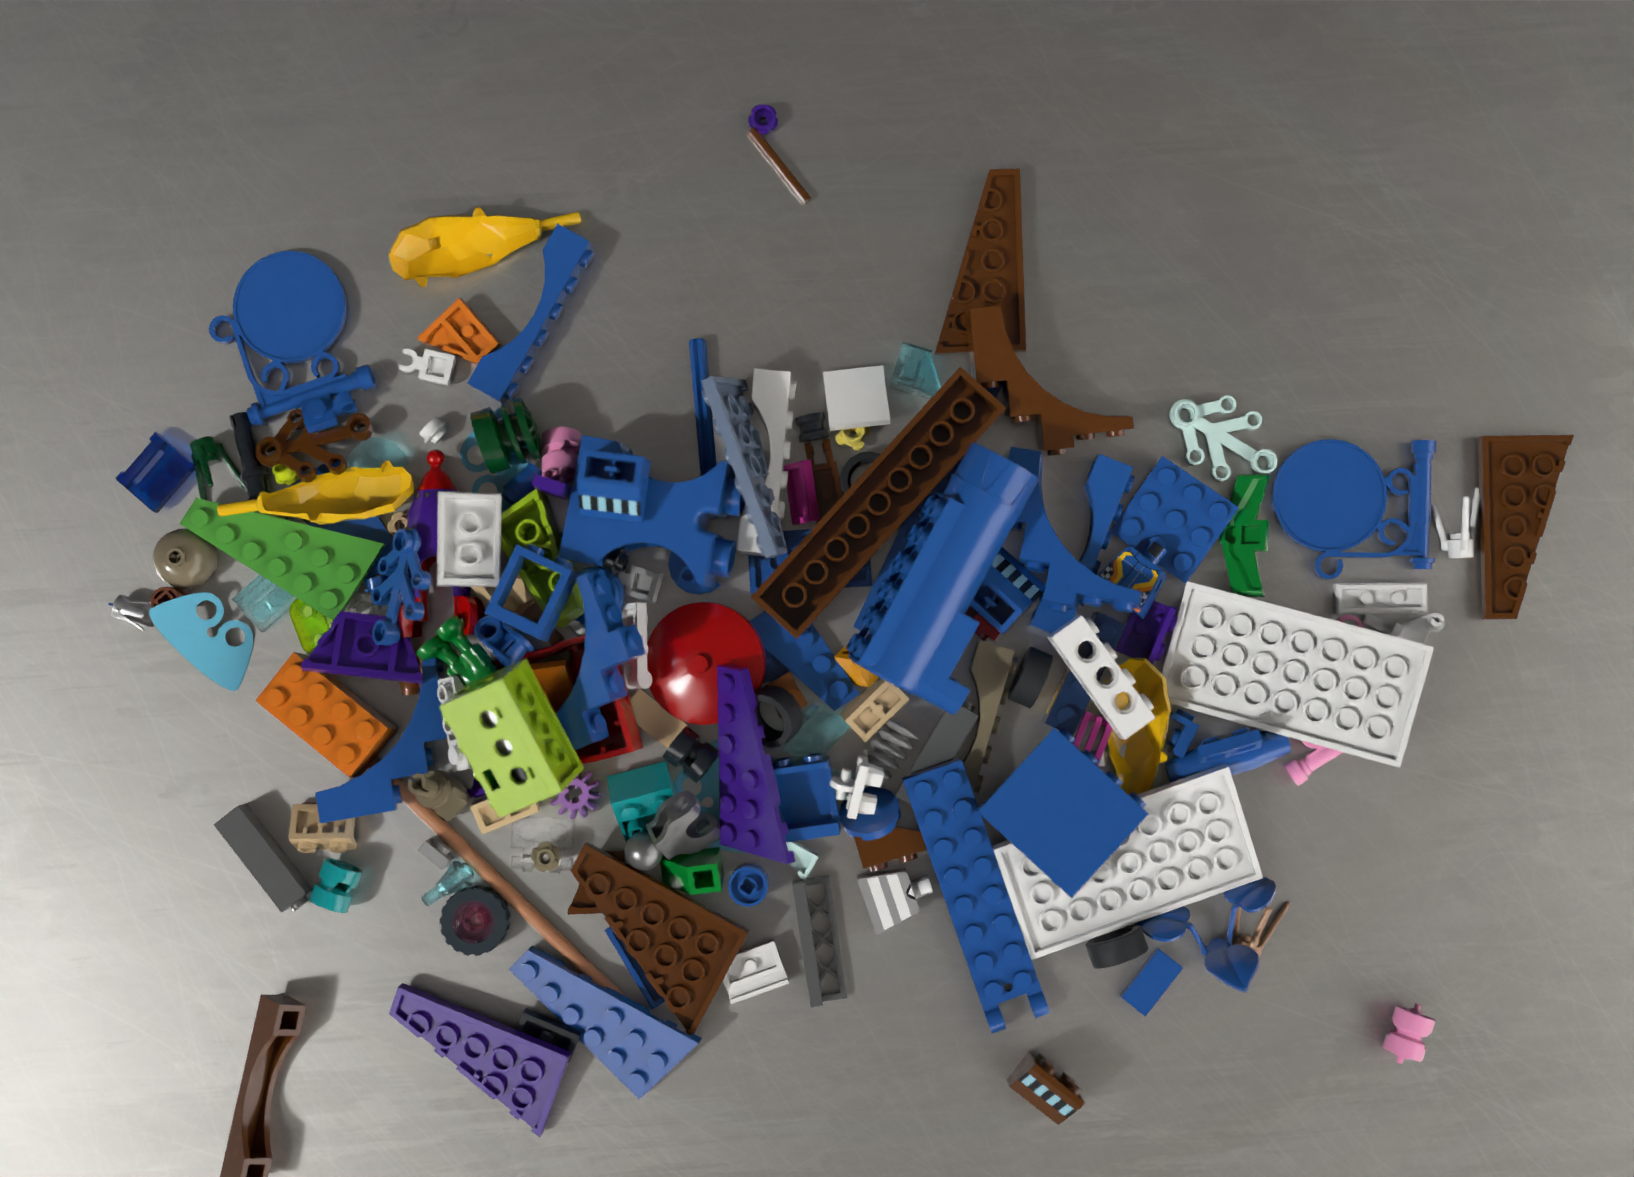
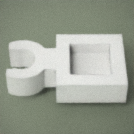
M403 349L402 353L412 356L413 362L409 366L399 365L400 370L405 373H414L419 370L418 379L450 387L457 359L455 355L425 349L423 357H420L412 349Z

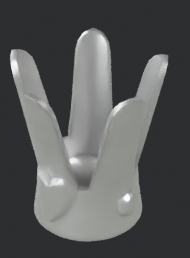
M119 595L114 604L109 603V606H112L113 618L126 620L144 631V628L140 625L148 628L153 627V623L144 618V611L151 609L150 600H135L132 597Z

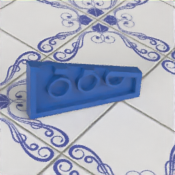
M766 611L750 620L757 630L764 648L834 711L859 695V692L843 668L838 664L833 653L813 624L796 639Z

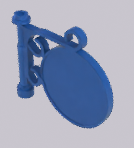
M281 251L267 255L255 262L244 273L237 285L233 299L234 320L222 315L217 316L210 323L209 333L217 342L230 344L236 340L246 374L254 387L258 403H252L251 407L247 408V414L253 426L257 424L263 426L266 424L265 418L294 408L299 409L301 408L300 402L328 393L331 397H334L345 391L354 389L366 391L376 387L373 372L368 364L357 367L356 371L352 372L351 375L343 374L338 376L341 370L339 361L331 354L325 353L336 342L343 330L347 316V298L344 287L335 272L323 261L310 254L298 251ZM223 322H229L235 338L231 335L223 338L217 335L218 326ZM243 340L255 352L272 360L262 370L261 380L264 383H269V374L272 370H282L283 380L278 391L265 389L258 383ZM312 360L311 371L317 379L288 388L291 374L283 363L294 364ZM324 360H331L333 363L332 372L321 377L318 371L319 364Z
M1325 439L1308 443L1295 450L1284 460L1272 484V508L1280 527L1293 541L1310 550L1323 552L1314 561L1313 567L1317 576L1326 580L1334 579L1343 570V562L1339 559L1336 560V570L1331 575L1323 573L1320 564L1325 557L1385 558L1390 556H1416V558H1410V563H1413V569H1432V563H1435V558H1429V524L1431 523V460H1433V454H1436V440L1411 441V454H1414V460H1416V463L1413 464V473L1406 468H1397L1389 472L1385 478L1378 464L1367 452L1352 443L1342 440ZM1400 473L1406 476L1408 479V490H1397L1393 486L1392 480L1395 474ZM1387 490L1397 496L1408 494V525L1396 518L1382 521L1387 505ZM1389 523L1397 525L1407 533L1400 546L1387 553L1341 552L1359 545L1370 537L1375 530L1383 544L1388 546L1395 545V541L1387 539L1384 535V529Z

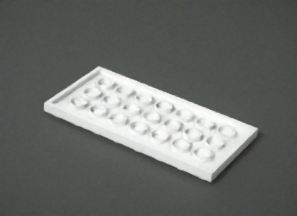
M1187 581L1162 675L1166 677L1168 698L1172 705L1400 768L1434 647Z
M1225 763L1137 794L1146 803L1143 809L1149 814L1073 898L1061 890L1009 840L993 845L992 848L1031 960L1262 879L1261 868L1229 766Z

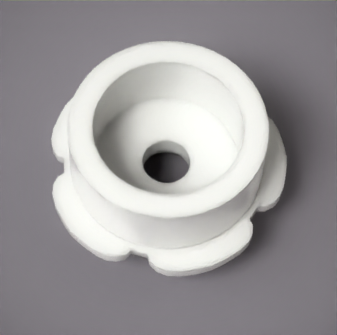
M434 417L419 433L425 439L424 443L428 444L432 441L434 444H437L448 432L444 428L447 422H442L439 418Z

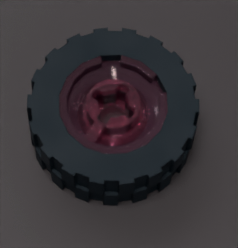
M482 885L465 887L451 896L442 908V917H440L439 922L442 928L440 930L441 934L444 935L445 942L454 948L453 950L456 952L460 951L464 953L463 955L470 956L475 954V956H479L492 951L505 939L507 931L510 929L511 923L509 918L511 913L508 910L507 902L498 893L493 891V888L488 886L486 888L481 887ZM474 914H477L479 921H482L478 926H474L470 922V918Z

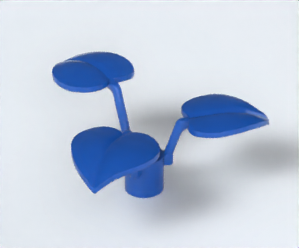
M1263 877L1262 879L1223 892L1224 898L1228 902L1234 903L1231 907L1226 940L1214 938L1208 945H1205L1194 925L1187 922L1191 915L1189 909L1184 906L1135 923V925H1139L1143 933L1148 937L1162 942L1177 940L1185 934L1186 929L1190 930L1200 947L1201 954L1206 955L1204 961L1208 972L1221 982L1246 993L1253 976L1258 970L1259 956L1255 950L1248 946L1232 945L1236 913L1240 907L1247 912H1257L1264 909L1274 898L1276 885L1273 880Z

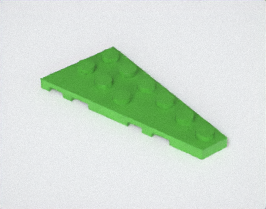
M195 498L179 523L332 621L340 611H345L387 545L257 512L220 517L217 511V506L220 503Z

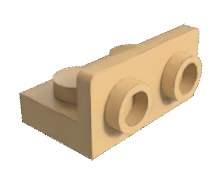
M293 804L288 839L293 847L302 853H314L316 850L344 853L347 849H356L357 842L353 837L355 818L320 824L317 804Z

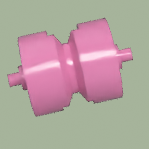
M561 426L543 432L542 453L544 456L542 457V476L562 483L574 481L582 434L578 430Z
M1415 1003L1414 1009L1400 1006L1395 1007L1392 1020L1397 1029L1386 1034L1382 1046L1398 1056L1396 1062L1402 1064L1403 1060L1407 1058L1422 1062L1426 1048L1421 1038L1428 1037L1432 1033L1436 1021L1423 1015V1012L1420 1011L1422 1005Z

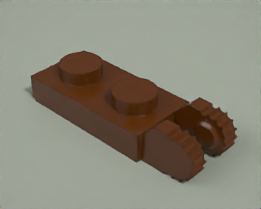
M829 438L823 439L822 443L827 463L815 465L813 446L811 442L804 443L806 458L811 460L820 520L842 497L837 463L833 460Z

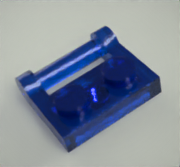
M154 432L149 438L151 442L128 469L125 472L121 471L115 479L151 511L158 513L194 472L197 466L171 445L161 434ZM162 450L164 452L162 457L137 484L135 481L137 476L155 455Z

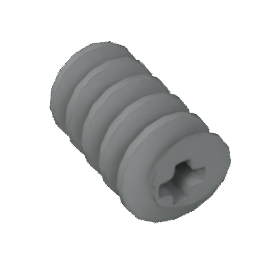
M888 720L886 724L890 731L882 729L878 731L883 740H871L875 751L865 749L863 752L868 757V763L883 768V778L891 780L892 775L888 768L896 770L900 768L895 758L906 760L907 756L902 749L913 750L914 746L910 738L920 739L899 723ZM882 782V785H881V788H882V789L885 788V785L883 784V782Z

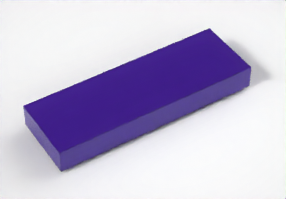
M535 474L532 482L533 487L545 494L570 501L572 487Z

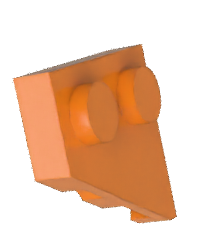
M458 298L417 337L423 343L440 348L445 352L457 355L475 364L479 363L482 356L494 352L502 345L461 298Z

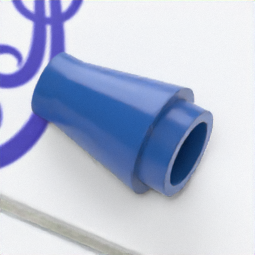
M528 463L522 471L503 486L504 491L501 493V496L511 505H514L535 490V487L532 485L535 474L542 476V471L534 464Z

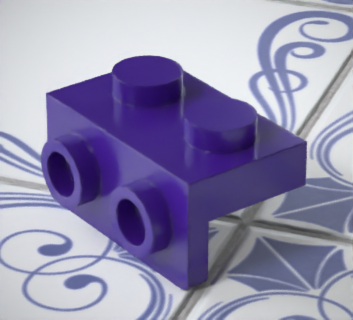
M1154 600L1144 619L1130 612L1125 623L1126 626L1114 651L1131 658H1146L1152 665L1155 660L1159 662L1166 647L1162 643L1166 632L1171 633L1178 619V616L1174 615L1176 608Z

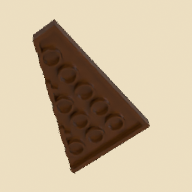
M586 842L570 870L571 873L584 886L586 894L591 901L594 900L604 914L606 922L616 936L624 942L626 950L631 957L634 956L646 973V978L659 996L664 998L666 1006L679 1019L686 1029V1033L689 1035L695 1033L750 930Z

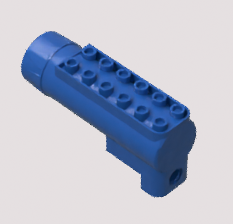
M972 442L956 472L951 475L944 494L936 492L934 497L930 496L922 508L924 515L920 523H915L907 535L909 543L904 552L899 551L892 563L893 572L889 579L885 578L881 582L877 590V595L879 596L873 607L869 606L862 617V623L864 624L858 634L854 633L847 644L846 649L850 651L849 658L854 663L885 681L954 715L962 706L970 689L951 677V674L979 625V622L965 615L1011 529L1020 515L1023 514L1022 511L1039 478L1007 458Z

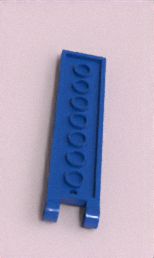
M957 758L903 777L902 780L991 1033L1006 1029L998 1004L1027 994L1035 1018L1050 1014L981 815L977 812L979 808L962 759ZM1006 983H1011L1012 987L1011 989L1005 990L1004 985Z

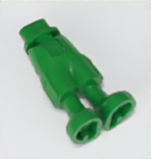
M457 615L452 616L436 631L437 635L428 640L416 652L421 660H430L432 658L443 660L449 666L447 675L449 677L457 676L464 686L499 671L492 663L490 655L487 654L479 643L472 645L466 635H464L463 622ZM449 642L453 643L461 651L462 654L460 656L454 651Z

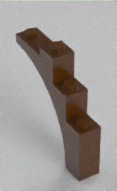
M1001 305L965 309L971 376L984 388L999 387V381H1002L1004 406L1006 407L1005 416L1014 417V422L1032 421V415H1035L1039 450L1047 451L1048 456L1066 454V448H1074V435H1076L1077 440L1094 439L1095 433L1106 432L1107 437L1125 435L1126 429H1134L1133 416H1104L1088 413L1063 403L1044 390L1029 375L1014 353L1005 330Z

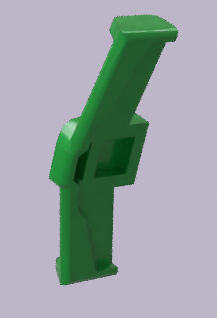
M1268 474L1237 475L1230 502L1238 506L1239 509L1220 534L1219 543L1222 544L1231 592L1245 597H1265L1255 552H1268L1269 521L1257 520L1267 483L1270 479Z

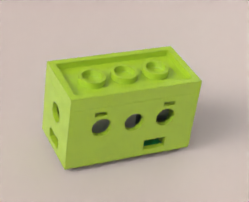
M526 658L465 685L439 706L444 722L450 726L457 739L460 751L468 759L475 779L481 783L487 794L489 805L495 809L499 818L563 792L584 769Z

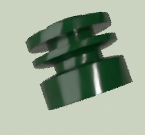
M521 397L513 399L515 409L513 414L506 401L502 402V418L499 419L490 407L470 413L471 424L479 449L491 474L510 469L512 467L510 454L514 452L522 464L527 463L526 448L529 449L534 460L542 458L541 438L531 411L528 410Z

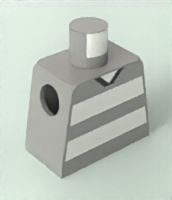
M906 868L857 876L876 936L920 913L916 899L933 893L928 875L910 881Z

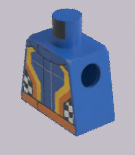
M1152 541L1142 554L1133 547L1128 546L1097 575L1116 585L1141 591L1140 610L1133 608L1132 612L1141 619H1144L1167 578L1164 570L1157 566L1167 551L1155 541Z

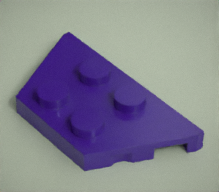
M340 611L332 621L330 629L323 633L317 641L318 645L301 664L303 671L423 684L424 680L409 637H401L400 635L398 642L390 646L377 645L374 642L372 632L375 623L378 620L386 619V616Z

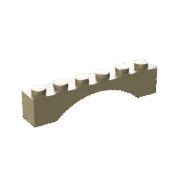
M981 640L976 642L969 666V672L973 679L978 699L979 717L975 736L969 751L962 760L972 791L979 794L983 782V776L979 775L982 763H988L992 751V746H988L991 734L996 735L1001 717L996 716L999 704L1005 705L1009 692V687H1005L1007 676H1013L1018 658L1013 657L1015 650Z

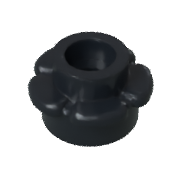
M617 548L607 554L604 568L611 571L612 575L618 571L623 573L630 559V556L626 555V548Z

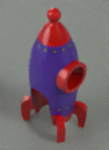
M433 449L427 454L426 459L431 467L422 478L415 492L407 521V527L415 528L421 538V546L417 554L422 571L429 573L433 564L437 562L438 491L458 492L451 478L441 468L445 457L443 452L438 449ZM408 567V576L411 584L412 575L410 568ZM452 586L454 615L463 620L464 635H475L474 628L477 622L485 617L484 604L477 597L470 596L471 587ZM412 587L415 601L422 602L424 605V615L419 621L406 619L404 615L405 607L402 601L397 616L398 626L400 627L401 637L418 638L421 637V623L429 622V588L427 590H419Z

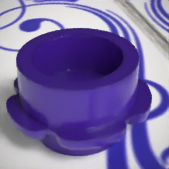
M770 105L755 106L748 117L750 127H755L760 134H768L769 130H774L778 125L776 110ZM761 117H765L766 121L762 122L760 120Z

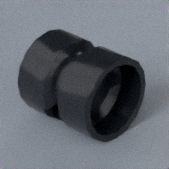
M686 726L676 736L662 757L674 767L682 766L683 774L695 783H698L718 758L719 750L709 742L701 743L700 735ZM694 752L697 759L691 758L690 755Z

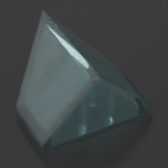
M903 342L889 387L931 399L941 388L931 358L932 350Z

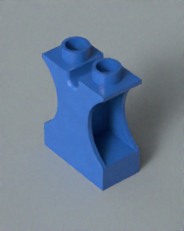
M582 435L559 552L560 558L604 567L607 554L617 548L625 547L627 554L640 548L661 547L673 551L688 565L695 576L697 584L714 588L717 576L730 577L735 561L736 542L724 539L722 536L709 532L707 529L708 521L711 518L727 519L728 515L741 517L746 502L744 497L735 486V472L727 461L721 460L703 476L685 482H664L649 476L643 523L581 516L577 487L581 449L634 455L632 449L618 441Z

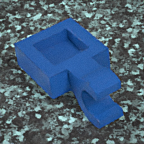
M350 391L339 393L334 400L328 393L300 402L305 427L309 434L339 425L338 416L358 411L356 401L352 399Z

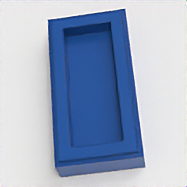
M1156 948L1121 993L1120 997L1146 1017L1183 967L1159 948Z

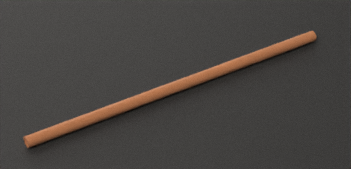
M377 755L368 768H372L382 759ZM401 778L393 779V785L399 784L402 801L579 973L588 975L592 978V982L603 988L608 986L626 996L442 817L435 813L432 808H426L419 804L415 794L408 789V784Z

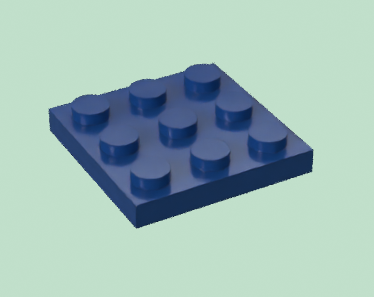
M1161 456L1109 532L1140 553H1143L1150 543L1155 541L1167 551L1158 565L1184 583H1187L1239 507Z

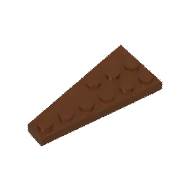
M1020 168L989 169L934 355L969 354L965 309L1001 305L1005 330L1014 352L1026 351Z
M1574 435L1478 437L1482 619H1517L1528 584L1526 582L1531 565L1534 564L1537 553L1535 552L1540 537L1543 536L1555 498L1556 484L1560 473L1563 472L1566 462L1564 461L1565 455Z

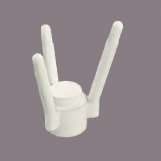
M1479 487L1475 488L1470 525L1469 497L1464 496L1461 533H1451L1450 540L1447 539L1437 507L1431 505V512L1441 540V551H1448V558L1474 557L1473 549H1475V534L1480 505Z

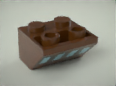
M1029 1051L1008 1077L1007 1083L1010 1088L1059 1125L1085 1104L1080 1094L1082 1089L1077 1086L1078 1083L1067 1073L1063 1072L1061 1076L1056 1073L1057 1070L1053 1067L1054 1064L1044 1055L1039 1053L1035 1056Z

